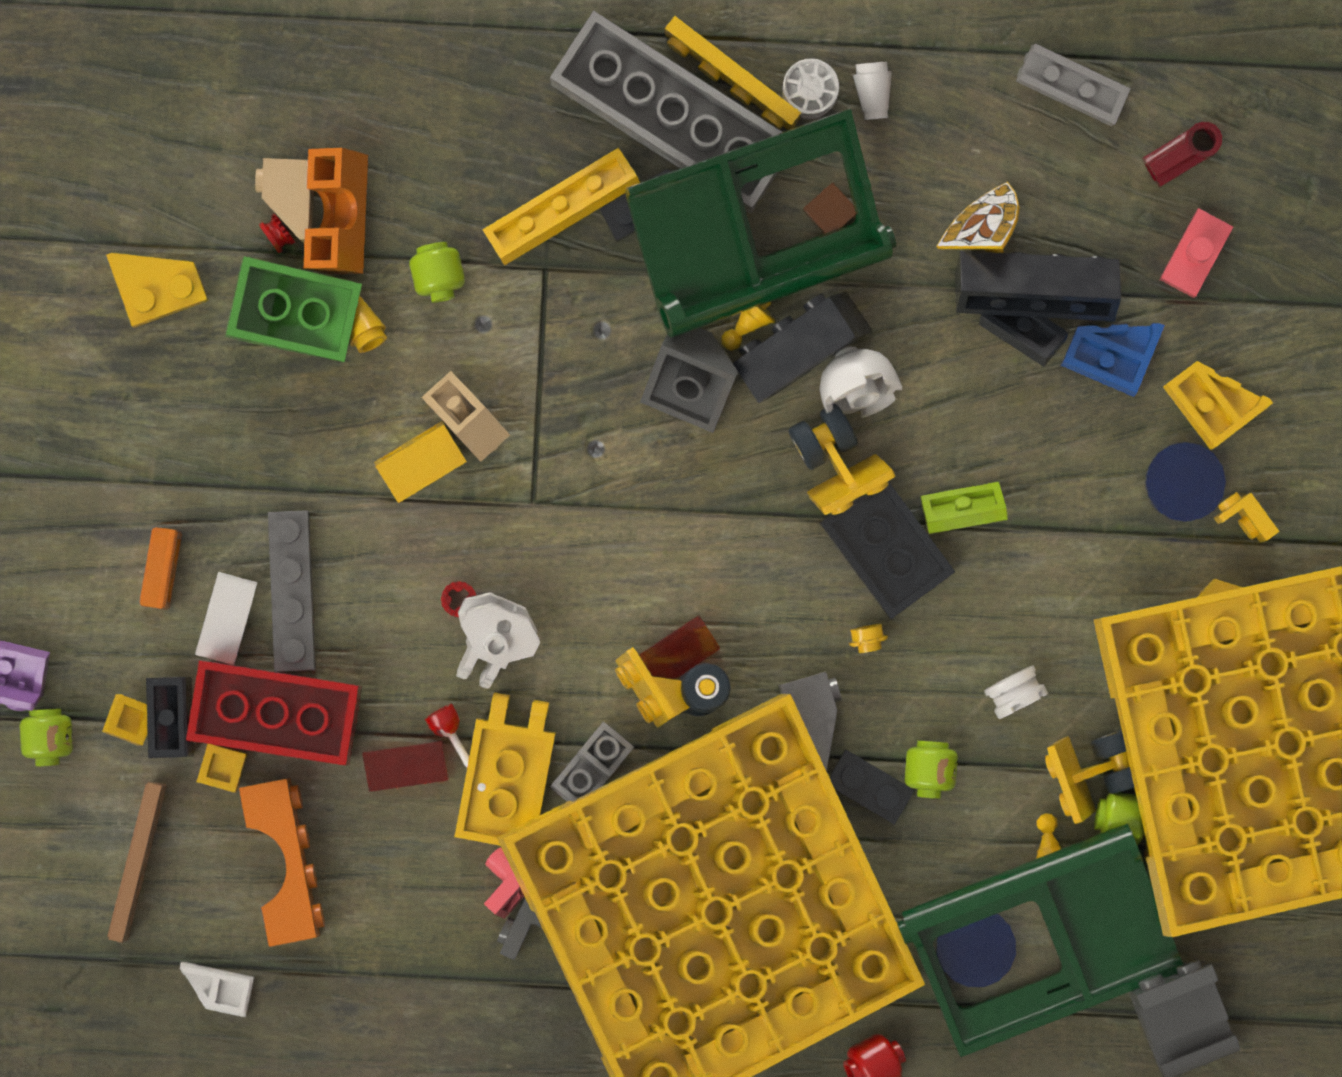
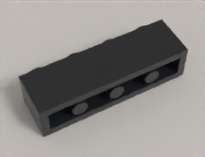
M960 251L955 271L956 313L1115 321L1121 302L1119 259H1107L1101 256L1089 258L1069 257L1062 254L1032 255L1023 252Z

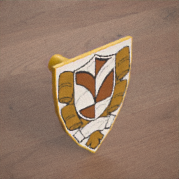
M1006 182L970 204L954 219L936 247L938 249H984L986 252L1004 253L1003 249L1018 222L1020 209L1017 194L1010 184Z

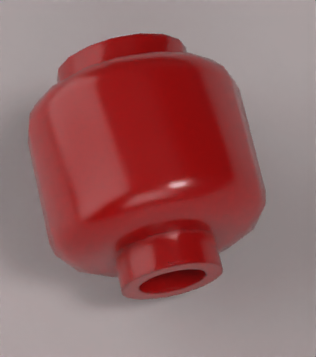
M874 1034L848 1049L847 1060L843 1062L847 1077H902L901 1064L906 1062V1058L896 1040L890 1042L885 1036Z

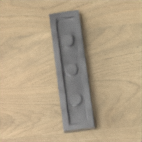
M309 511L268 512L274 672L316 670Z

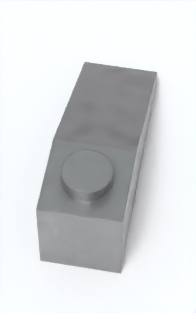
M822 672L778 686L781 694H791L820 759L827 770L837 715L835 702L842 701L836 678L828 679L827 673Z

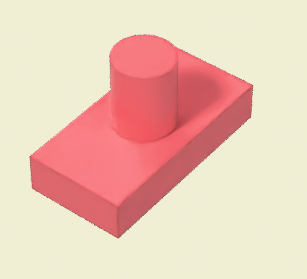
M1198 208L1159 280L1195 298L1230 235L1233 226Z
M500 847L490 855L485 865L503 883L488 898L484 905L495 915L505 919L525 896Z

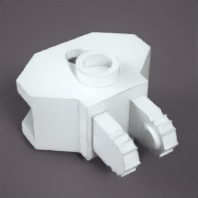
M490 592L465 598L458 611L461 627L467 636V650L460 662L456 676L464 680L467 679L472 673L477 659H482L487 664L480 675L479 686L489 689L500 668L506 669L509 662L534 656L540 644V639L537 635V628L526 607Z

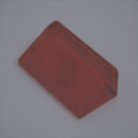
M698 615L639 654V657L651 676L674 680L721 648L700 615Z
M443 741L362 753L369 792L449 780Z

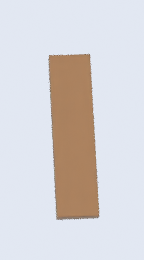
M153 781L145 785L107 936L109 940L123 943L129 938L167 788L166 784Z

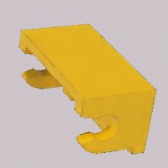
M440 421L374 461L375 467L398 503L467 462L443 421Z

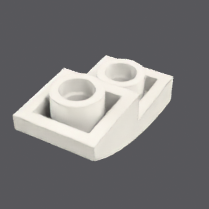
M218 572L195 655L234 665L257 582Z

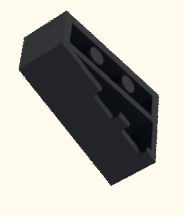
M847 291L827 298L823 293L819 294L803 305L806 313L796 320H793L791 315L770 328L774 335L767 340L761 342L758 337L739 350L742 357L733 362V365L758 403L770 399L808 374L810 370L829 357L835 356L841 349L857 338L864 337L873 331Z

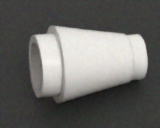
M887 61L856 64V74L853 75L862 111L864 112V120L888 118L892 71H888Z

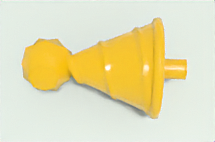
M771 302L741 312L735 330L730 329L723 333L722 345L726 349L733 351L742 344L743 335L754 332L756 329L767 326L770 323H775V318L767 310Z
M1044 813L1040 815L1036 824L1037 828L1044 833L1041 837L1042 840L1036 859L1061 849L1059 842L1053 835V832L1058 827L1057 818L1052 814Z

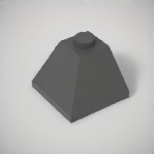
M697 328L675 337H669L667 334L640 402L713 433L738 371L711 332Z

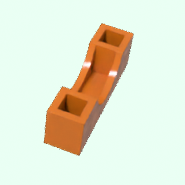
M291 778L239 788L246 828L259 830L273 838L280 846L286 861V876L282 888L270 902L261 907L269 947L317 938L320 936L319 928L325 927V920L321 903L314 904L311 889L317 888L318 885L314 865H307L304 849L310 848V840L306 824L299 825L297 809L303 808L299 785L292 786Z

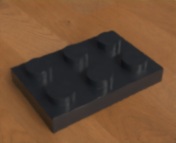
M890 483L879 493L874 495H867L866 493L853 500L854 504L848 510L836 515L831 514L819 523L890 620L955 573L952 566Z

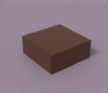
M833 182L802 210L823 234L844 227L856 216L854 205Z

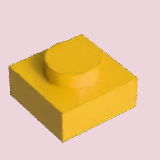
M116 694L102 732L137 746H143L147 736V704L122 694Z
M207 744L197 782L237 793L248 754L218 745Z

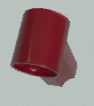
M1199 122L1181 135L1144 156L1142 160L1153 181L1160 188L1203 161L1210 159L1218 152L1222 145L1221 131L1215 124ZM1194 133H1207L1213 141L1211 150L1206 152L1197 150L1192 143Z

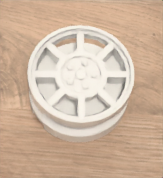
M801 60L791 66L785 75L782 87L783 99L801 112V118H819L832 109L836 102L839 91L837 75L832 67L821 60Z
M1034 665L984 690L986 696L989 695L990 698H994L993 701L996 705L994 711L998 719L1006 717L1041 699V696L1044 697L1048 694L1044 684L1039 685L1035 677L1036 669Z

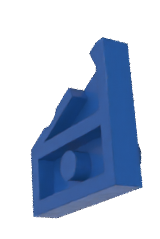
M1152 323L1150 326L1128 327V324L1112 325L1108 328L1078 326L1061 366L1134 397L1138 392L1165 325Z

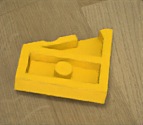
M109 253L106 255L133 328L209 301L194 262Z
M1198 361L1163 386L1210 450L1217 447L1273 404L1270 398L1264 395L1259 397L1242 388L1241 383L1229 377L1219 376L1214 369Z

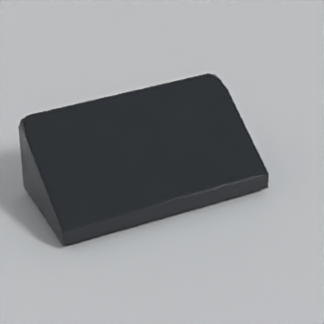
M146 678L148 758L193 757L194 742L186 740L193 700L192 678Z

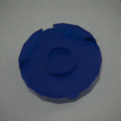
M1183 442L1170 445L1155 455L1147 467L1144 483L1148 498L1157 512L1170 520L1188 522L1202 519L1215 510L1223 498L1226 480L1223 466L1214 453L1202 445Z
M995 914L937 937L936 954L942 969L955 982L967 987H986L998 982L1010 971L1016 957V939L1010 925L999 914Z

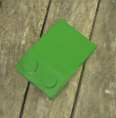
M244 256L240 266L225 337L345 362L362 284Z

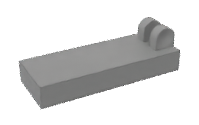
M1038 44L1031 45L1029 52L1026 53L1023 60L1024 64L1018 71L1016 82L1109 126L1116 124L1131 88Z

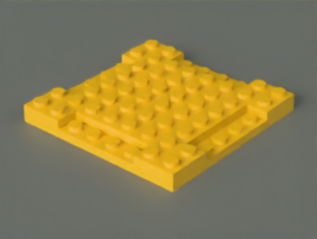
M1342 566L1094 619L1110 698H1115L1149 851L1146 861L1163 936L1175 937L1341 899Z
M780 694L712 728L711 732L575 801H568L497 837L531 911L535 912L603 1055L601 1059L610 1077H752L925 985L791 694Z

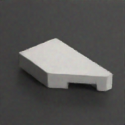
M181 962L180 970L196 991L205 1009L241 1017L247 1016L255 979L254 976Z

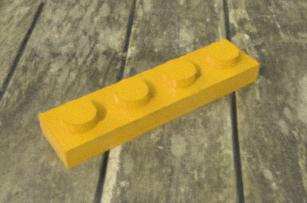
M674 16L666 26L665 36L669 38L667 45L684 58L689 53L701 63L698 68L707 77L715 82L721 78L732 87L729 92L737 100L746 106L752 102L764 112L761 114V117L778 130L782 126L790 130L800 120V111L679 18Z
M617 148L483 229V232L505 266L626 193L627 187L638 184L640 181L620 149Z

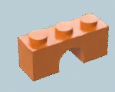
M346 148L308 149L307 189L316 191L319 194L323 203L324 214L319 228L305 229L303 269L326 274H363L368 173L367 154Z

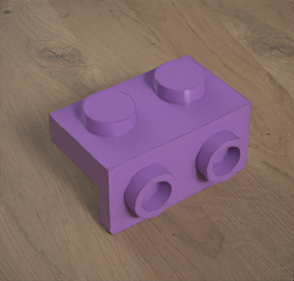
M0 640V704H4L15 711H32L35 709L44 694L50 652Z

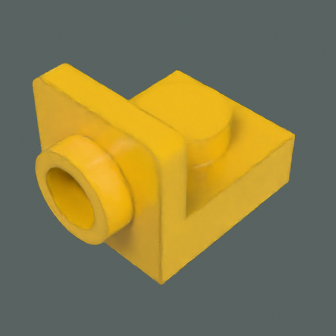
M1235 492L1217 505L1222 512L1213 517L1220 524L1238 512L1242 517L1238 520L1242 530L1251 540L1257 538L1260 543L1269 540L1280 532L1252 493L1240 497L1238 492Z

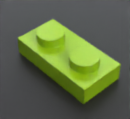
M999 482L921 496L922 510L929 534L1008 520L1007 508Z

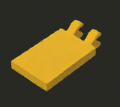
M494 692L489 719H476L454 837L500 846L497 839L498 836L541 815L556 734L555 732L544 731L550 702L534 700L532 702L528 727L505 723L510 695ZM480 783L486 786L483 792L477 788Z

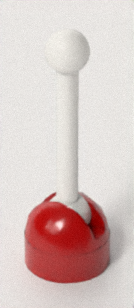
M450 703L431 713L424 720L435 735L449 737L467 768L469 755L456 735L460 719L453 704ZM480 783L477 788L479 791L483 792L485 791L486 786L485 784Z

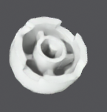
M848 347L840 350L835 355V359L827 365L821 376L819 390L827 413L832 412L833 404H837L844 414H851L861 410V417L864 418L892 404L896 400L893 393L895 390H902L903 387L892 364L880 352Z

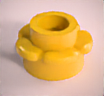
M882 624L854 628L850 630L852 641L849 642V646L858 647L859 653L877 651L882 649L881 642L887 640L888 635H883Z

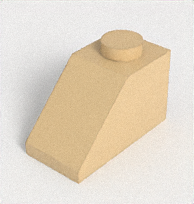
M263 158V169H256V193H262L264 202L304 244L305 229H311L313 225L314 191L307 189L308 160Z
M452 371L446 374L421 397L480 462L491 452L495 451L510 436L489 410Z

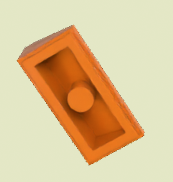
M157 527L152 529L140 596L141 606L163 610L170 608L182 540L180 531Z

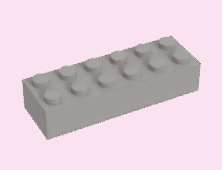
M595 11L592 12L550 77L551 86L679 168L782 133L768 122ZM777 173L743 185L741 195L745 210L751 214Z

